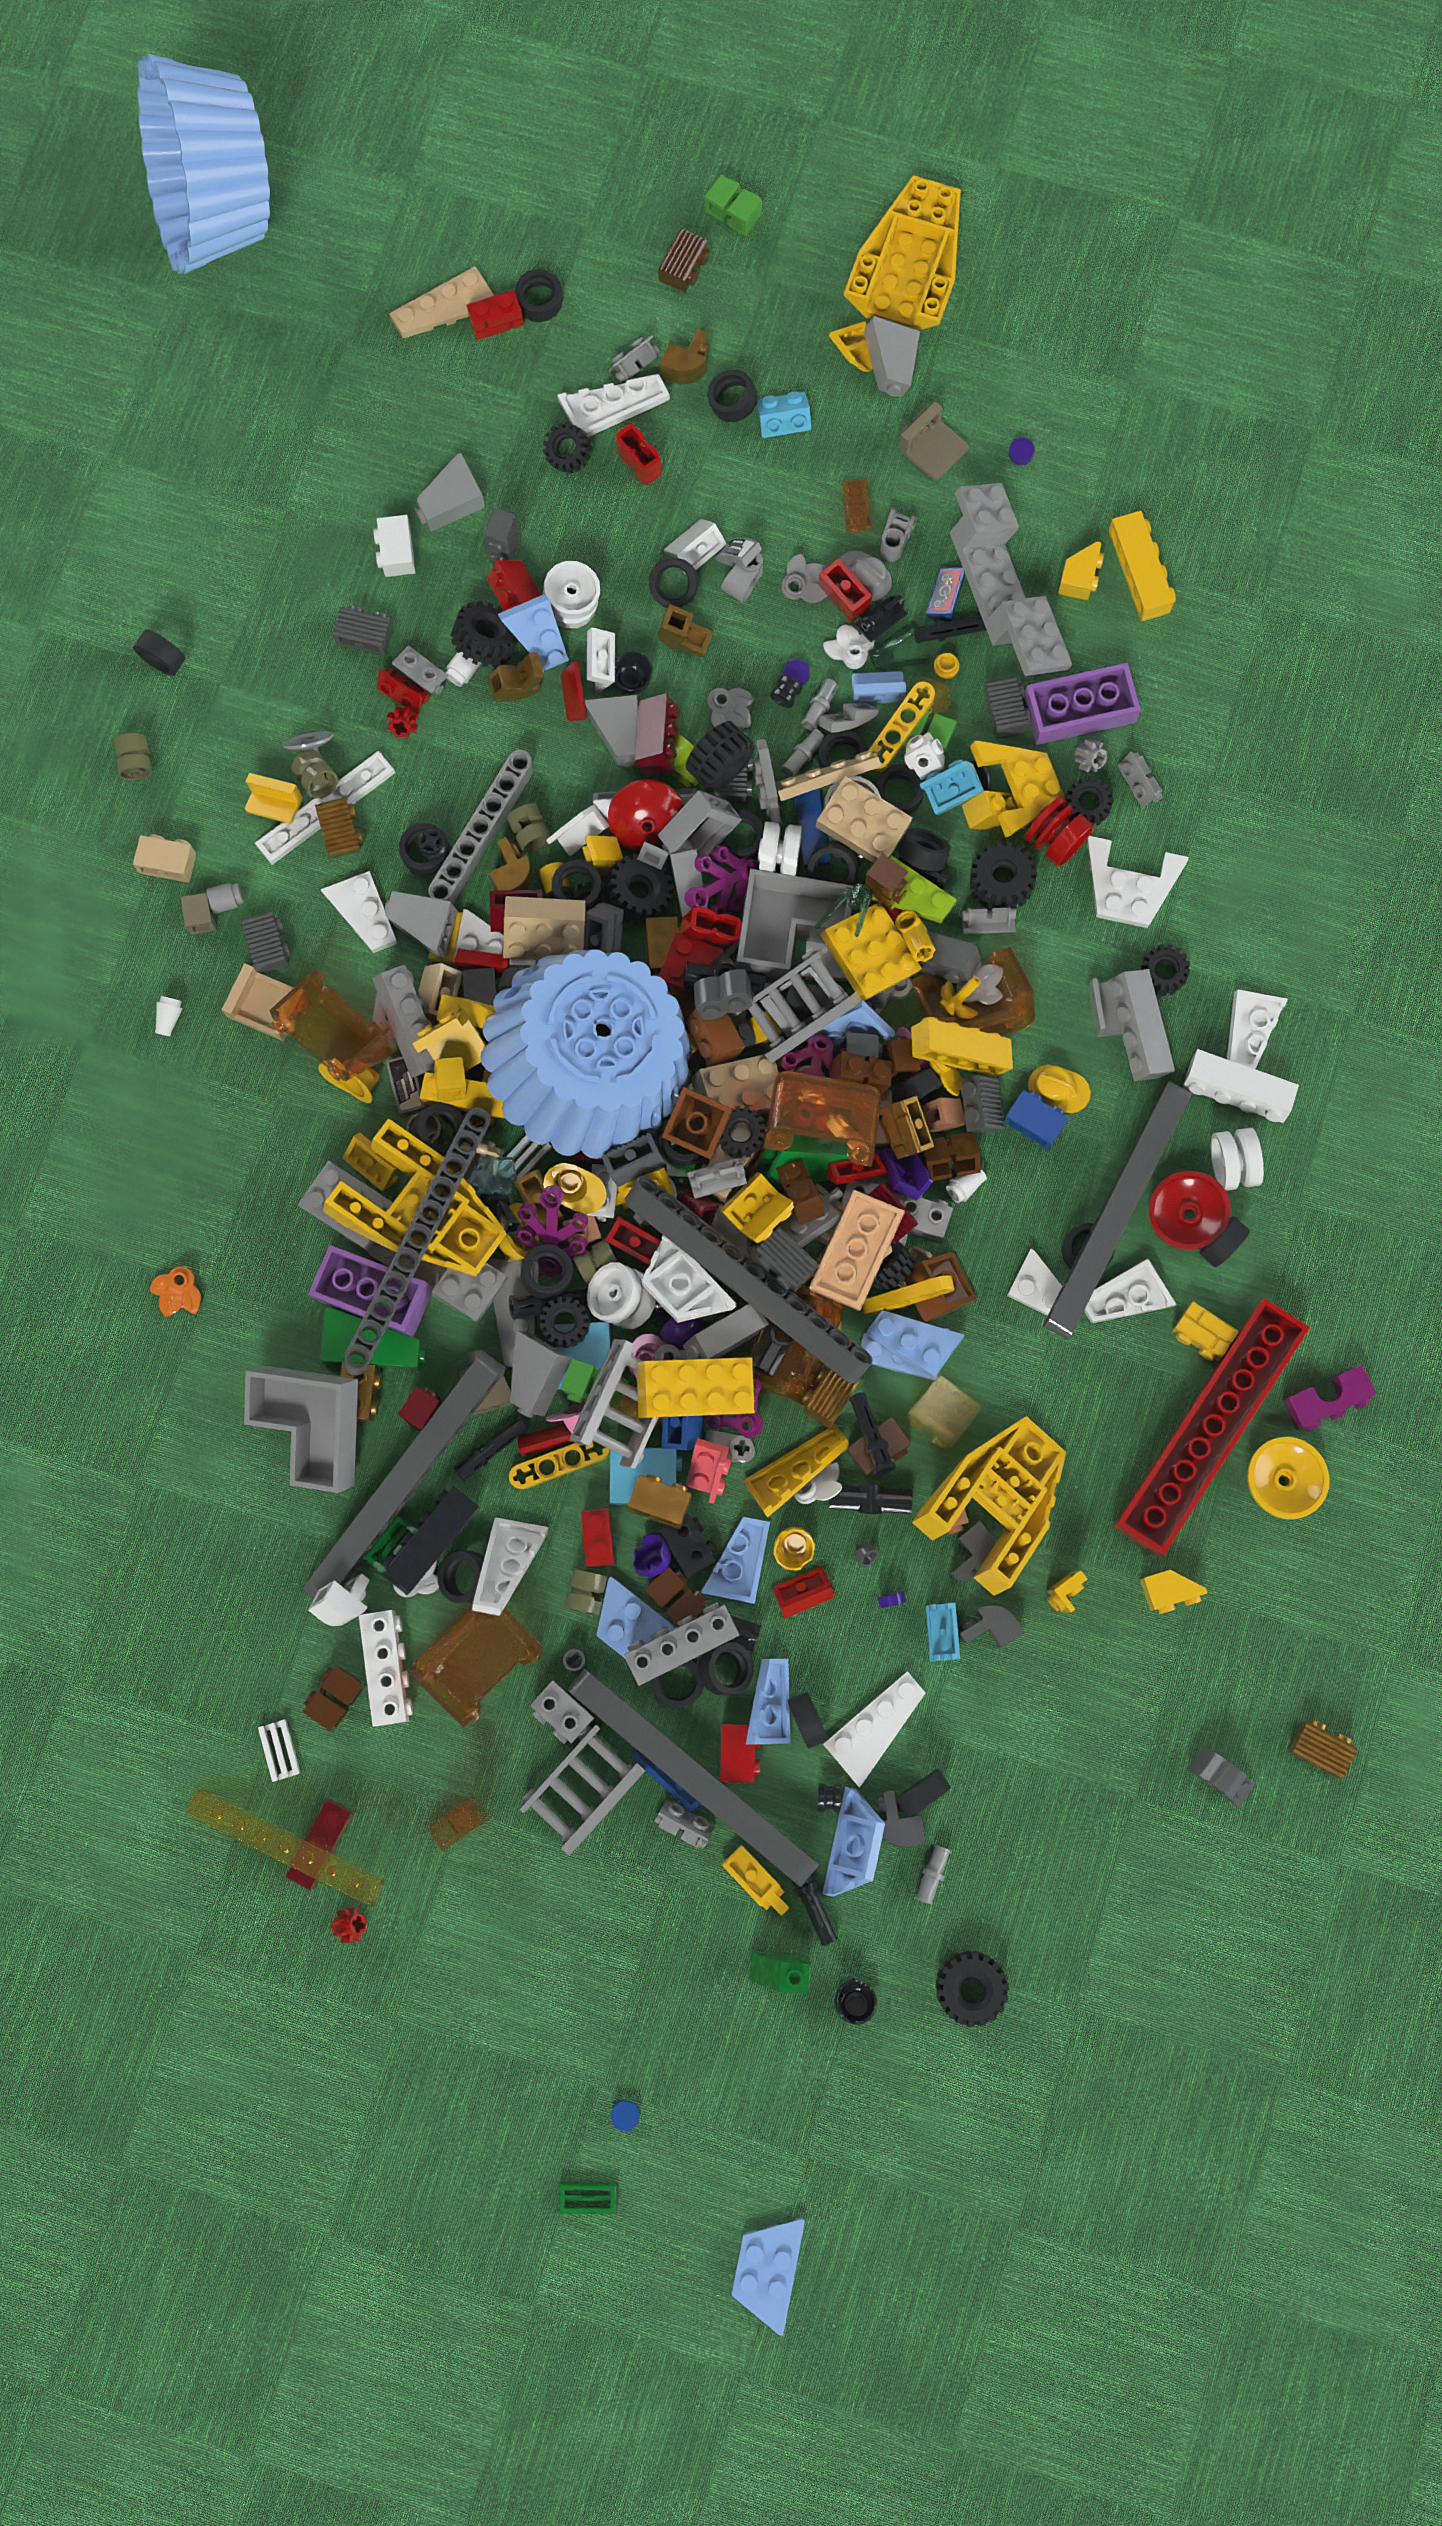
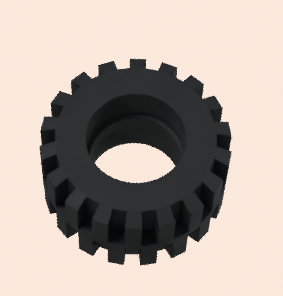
M726 721L717 725L702 737L691 751L685 768L708 792H714L730 783L743 770L753 754L755 745L732 721Z

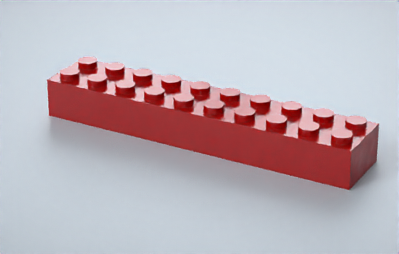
M1265 1298L1256 1304L1112 1527L1157 1557L1165 1555L1309 1331V1326Z

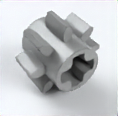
M1085 739L1084 743L1077 747L1074 760L1080 763V770L1097 772V769L1104 766L1107 760V750L1101 749L1103 746L1102 742Z

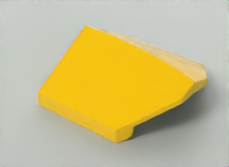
M865 321L831 332L829 337L851 364L863 372L873 370L864 335V328L867 325Z

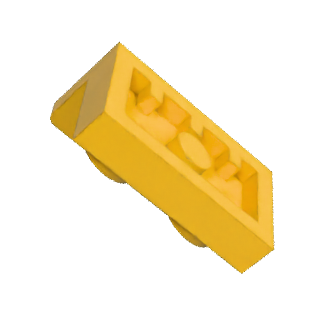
M359 1132L353 1136L342 1159L367 1178L374 1186L384 1191L398 1180V1177L395 1175L398 1168L370 1149L372 1142Z
M1081 1570L1072 1571L1046 1590L1049 1594L1047 1600L1056 1612L1060 1610L1062 1613H1071L1075 1610L1067 1597H1073L1084 1589L1082 1583L1087 1580Z

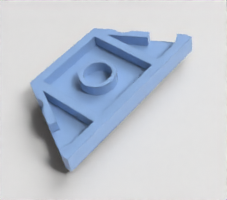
M613 1577L608 1579L596 1636L624 1657V1654L629 1652L627 1648L629 1645L639 1640H643L645 1644L654 1639L653 1633L665 1627L669 1631L676 1628Z
M845 1787L823 1895L834 1897L871 1882L874 1879L885 1823L854 1788Z
M801 2217L780 2225L767 2226V2228L743 2233L732 2288V2296L778 2335L782 2336L805 2218Z

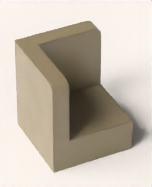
M206 893L181 897L184 923L190 935L216 931L215 920L210 913L209 900Z

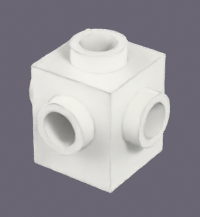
M930 732L922 736L916 735L909 740L906 745L904 759L907 766L911 770L914 769L921 780L931 773L944 769L945 756L943 754V747L938 739H933Z

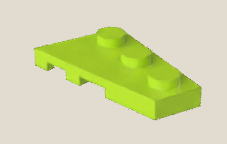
M892 856L891 860L908 871L906 881L909 884L906 888L907 894L899 904L895 902L891 909L895 907L905 911L912 910L918 917L942 923L956 904L957 899ZM866 891L861 900L868 902H880Z

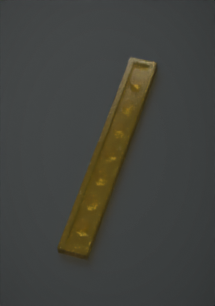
M197 1789L186 1812V1815L369 1906H374L384 1885L385 1879L202 1789Z

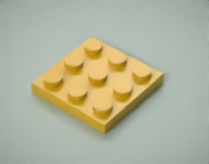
M881 902L820 933V936L852 988L863 1001L922 970L919 963L914 960L905 940Z

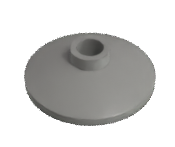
M330 731L312 732L292 737L284 741L282 746L293 751L316 750L319 752L318 747L329 742L334 736L333 732Z

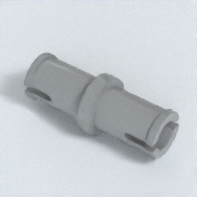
M825 679L817 695L812 697L810 701L811 706L801 721L805 728L809 730L817 729L820 715H824V713L829 711L830 702L839 689V685L835 681Z
M812 729L806 739L801 744L795 746L794 753L781 766L782 771L787 776L794 777L805 762L811 761L813 758L812 754L821 745L825 736L819 730Z
M935 1844L928 1865L922 1870L924 1876L917 1895H915V1899L930 1905L933 1903L939 1881L944 1879L942 1873L951 1853L950 1850Z

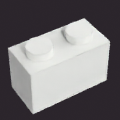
M400 515L377 518L378 528L373 529L375 544H380V552H376L378 568H383L385 577L415 574L411 527L408 516Z

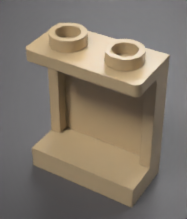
M244 963L222 1011L227 1018L284 1041L286 1035L289 1036L295 1027L294 1019L297 1013L304 1009L307 999L302 988L298 986L293 988L258 973L254 967Z

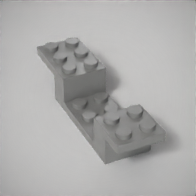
M994 483L959 487L955 495L963 516L950 531V535L992 645L1012 643L1025 676L1068 670L1072 666V662L1046 596L1025 597L1005 546L1019 529V525L1003 484Z
M328 1161L300 1200L298 1206L342 1234L348 1242L386 1267H389L396 1252L346 1228L324 1213L323 1207L325 1201L340 1181L385 1212H387L393 1202ZM407 1258L399 1260V1264L404 1268L413 1266L412 1262ZM421 1260L413 1276L427 1282L434 1288L431 1296L457 1313L462 1312L477 1323L508 1279L505 1274L488 1263H485L475 1277Z

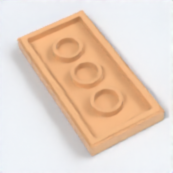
M854 1190L809 1289L860 1311L905 1213L904 1210Z

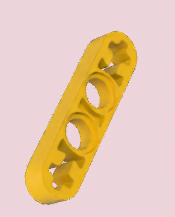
M919 682L911 689L868 750L871 754L876 752L879 755L882 751V746H879L880 743L888 749L882 756L884 762H880L881 767L872 771L881 772L889 766L932 705L935 691L930 683ZM928 690L927 696L929 698H923L920 701L919 708H922L920 711L914 705L918 700L917 691L923 692ZM905 710H912L916 715L915 719L910 723L901 720L900 715ZM890 731H896L900 734V741L896 744H890L885 739L886 734Z
M946 1275L931 1278L865 1299L862 1306L865 1316L878 1315L882 1310L889 1312L954 1291L952 1276Z
M595 1441L591 1442L590 1446H586V1450L593 1449ZM574 1443L514 1466L510 1470L509 1481L516 1489H528L603 1461L609 1456L610 1449H602L603 1454L599 1456L596 1452L590 1453L588 1456L591 1459L585 1461V1454L580 1448L584 1445ZM572 1450L579 1452L581 1457L579 1463L573 1466L565 1462V1455ZM544 1460H551L555 1464V1469L550 1475H543L540 1472L539 1467ZM533 1464L535 1472L540 1477L534 1480V1475L525 1478L526 1483L521 1484L520 1481H514V1478L518 1476L517 1471L522 1470L523 1473L531 1472L532 1470L529 1466Z

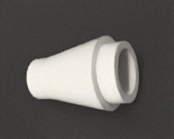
M163 996L160 997V1002H157L155 1033L171 1036V1032L183 1009L180 1008L182 1001Z
M981 1169V1173L958 1176L951 1179L946 1186V1190L956 1203L966 1202L987 1178Z

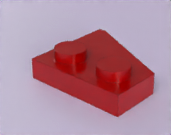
M675 932L659 977L665 981L667 986L683 991L687 987L683 985L686 961L710 965L721 957L723 949Z

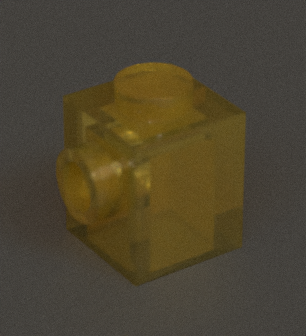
M921 676L919 682L930 683L935 691L934 701L928 709L930 711L928 718L934 717L935 713L941 715L942 711L946 713L952 698L948 697L950 687ZM928 690L923 692L917 691L918 700L914 705L919 707V703L923 698H929L927 696Z

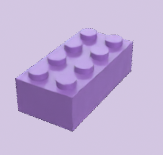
M1128 663L1030 684L1026 686L1024 702L1030 712V724L1036 745L1136 723L1141 711Z
M329 1245L308 1295L321 1303L363 1318L389 1267ZM413 1277L388 1329L413 1338L434 1288L427 1282ZM396 1282L386 1284L391 1292L401 1290ZM384 1306L374 1308L378 1316L389 1314Z

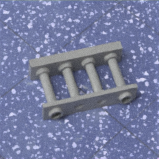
M826 947L820 951L813 948L802 956L803 963L757 995H754L752 992L753 1005L748 1010L771 1042L772 1050L765 1054L770 1063L785 1055L862 1001L857 992L850 996L846 992L843 994L819 959L828 952ZM808 965H811L834 999L833 1003L835 1006L828 1011L825 1007L822 1008L798 974L799 971ZM788 979L813 1013L811 1017L814 1021L807 1026L804 1021L800 1022L777 988ZM769 994L792 1028L790 1031L793 1035L786 1040L783 1036H779L756 1003V1001Z
M614 1339L569 1440L585 1446H590L591 1442L595 1441L622 1455L620 1466L635 1469L644 1457L643 1450L658 1417L640 1418L637 1420L610 1406V1399L615 1391L638 1401L637 1388L623 1382L621 1375L627 1365L636 1369V1362H642V1360L633 1356L634 1344L627 1340ZM607 1416L634 1430L628 1446L599 1431L598 1426L602 1417Z
M588 1725L578 1736L581 1742L536 1792L531 1789L521 1800L524 1805L520 1810L523 1813H526L532 1807L563 1837L562 1840L565 1844L561 1849L568 1856L577 1849L646 1771L639 1763L634 1767L630 1763L627 1765L596 1736L601 1730L598 1725H595L593 1728ZM587 1744L620 1773L619 1777L622 1780L615 1788L612 1785L608 1786L577 1757ZM568 1765L601 1794L600 1798L603 1802L596 1809L593 1806L589 1807L558 1778ZM550 1786L582 1815L581 1819L584 1823L578 1830L574 1827H568L539 1799Z

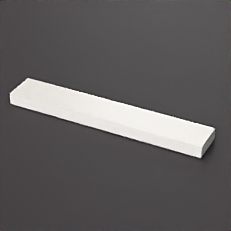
M377 751L338 780L337 787L332 794L321 799L314 798L297 811L291 824L282 822L256 841V846L270 864L273 865L321 829L315 809L316 804L345 797L347 804H355L395 774L394 769L383 755Z

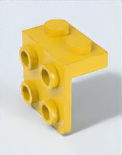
M464 1009L456 1014L453 1012L446 1014L439 1019L440 1023L434 1027L428 1025L417 1032L418 1037L412 1043L418 1053L427 1049L434 1061L435 1059L461 1057L463 1059L464 1072L481 1062V1051L487 1045Z
M757 1172L720 1211L742 1234L758 1243L766 1240L772 1234L773 1228L792 1214L794 1205L791 1199L780 1194L761 1173Z

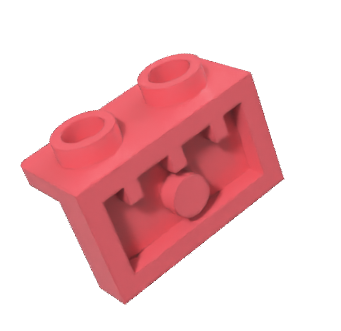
M698 1438L686 1486L711 1493L709 1503L714 1504L716 1496H722L726 1480L722 1479V1475L728 1474L732 1459L727 1458L729 1447Z

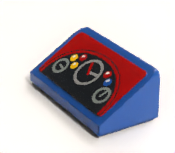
M940 568L926 613L927 616L945 621L952 620L965 577L963 568Z

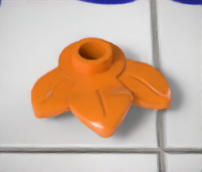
M175 1267L169 1274L159 1275L153 1280L150 1292L160 1296L159 1308L165 1317L175 1314L181 1307L192 1314H196L200 1308L201 1293L194 1285L195 1276L188 1267ZM178 1275L184 1278L182 1285L177 1282Z

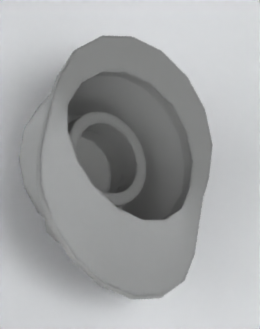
M862 551L847 552L839 558L872 595V601L881 600L888 594L891 589L892 579L881 560L871 557Z

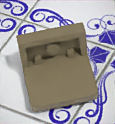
M936 401L929 408L924 407L918 414L917 420L912 424H907L902 429L899 451L935 481L939 480L968 451V444L941 421L943 407Z

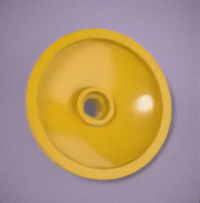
M1280 1437L1266 1442L1255 1451L1248 1465L1247 1483L1252 1497L1264 1511L1281 1519H1299L1313 1513L1325 1500L1329 1489V1472L1324 1459L1313 1446L1297 1438ZM1279 1477H1283L1286 1480L1285 1486L1279 1483Z

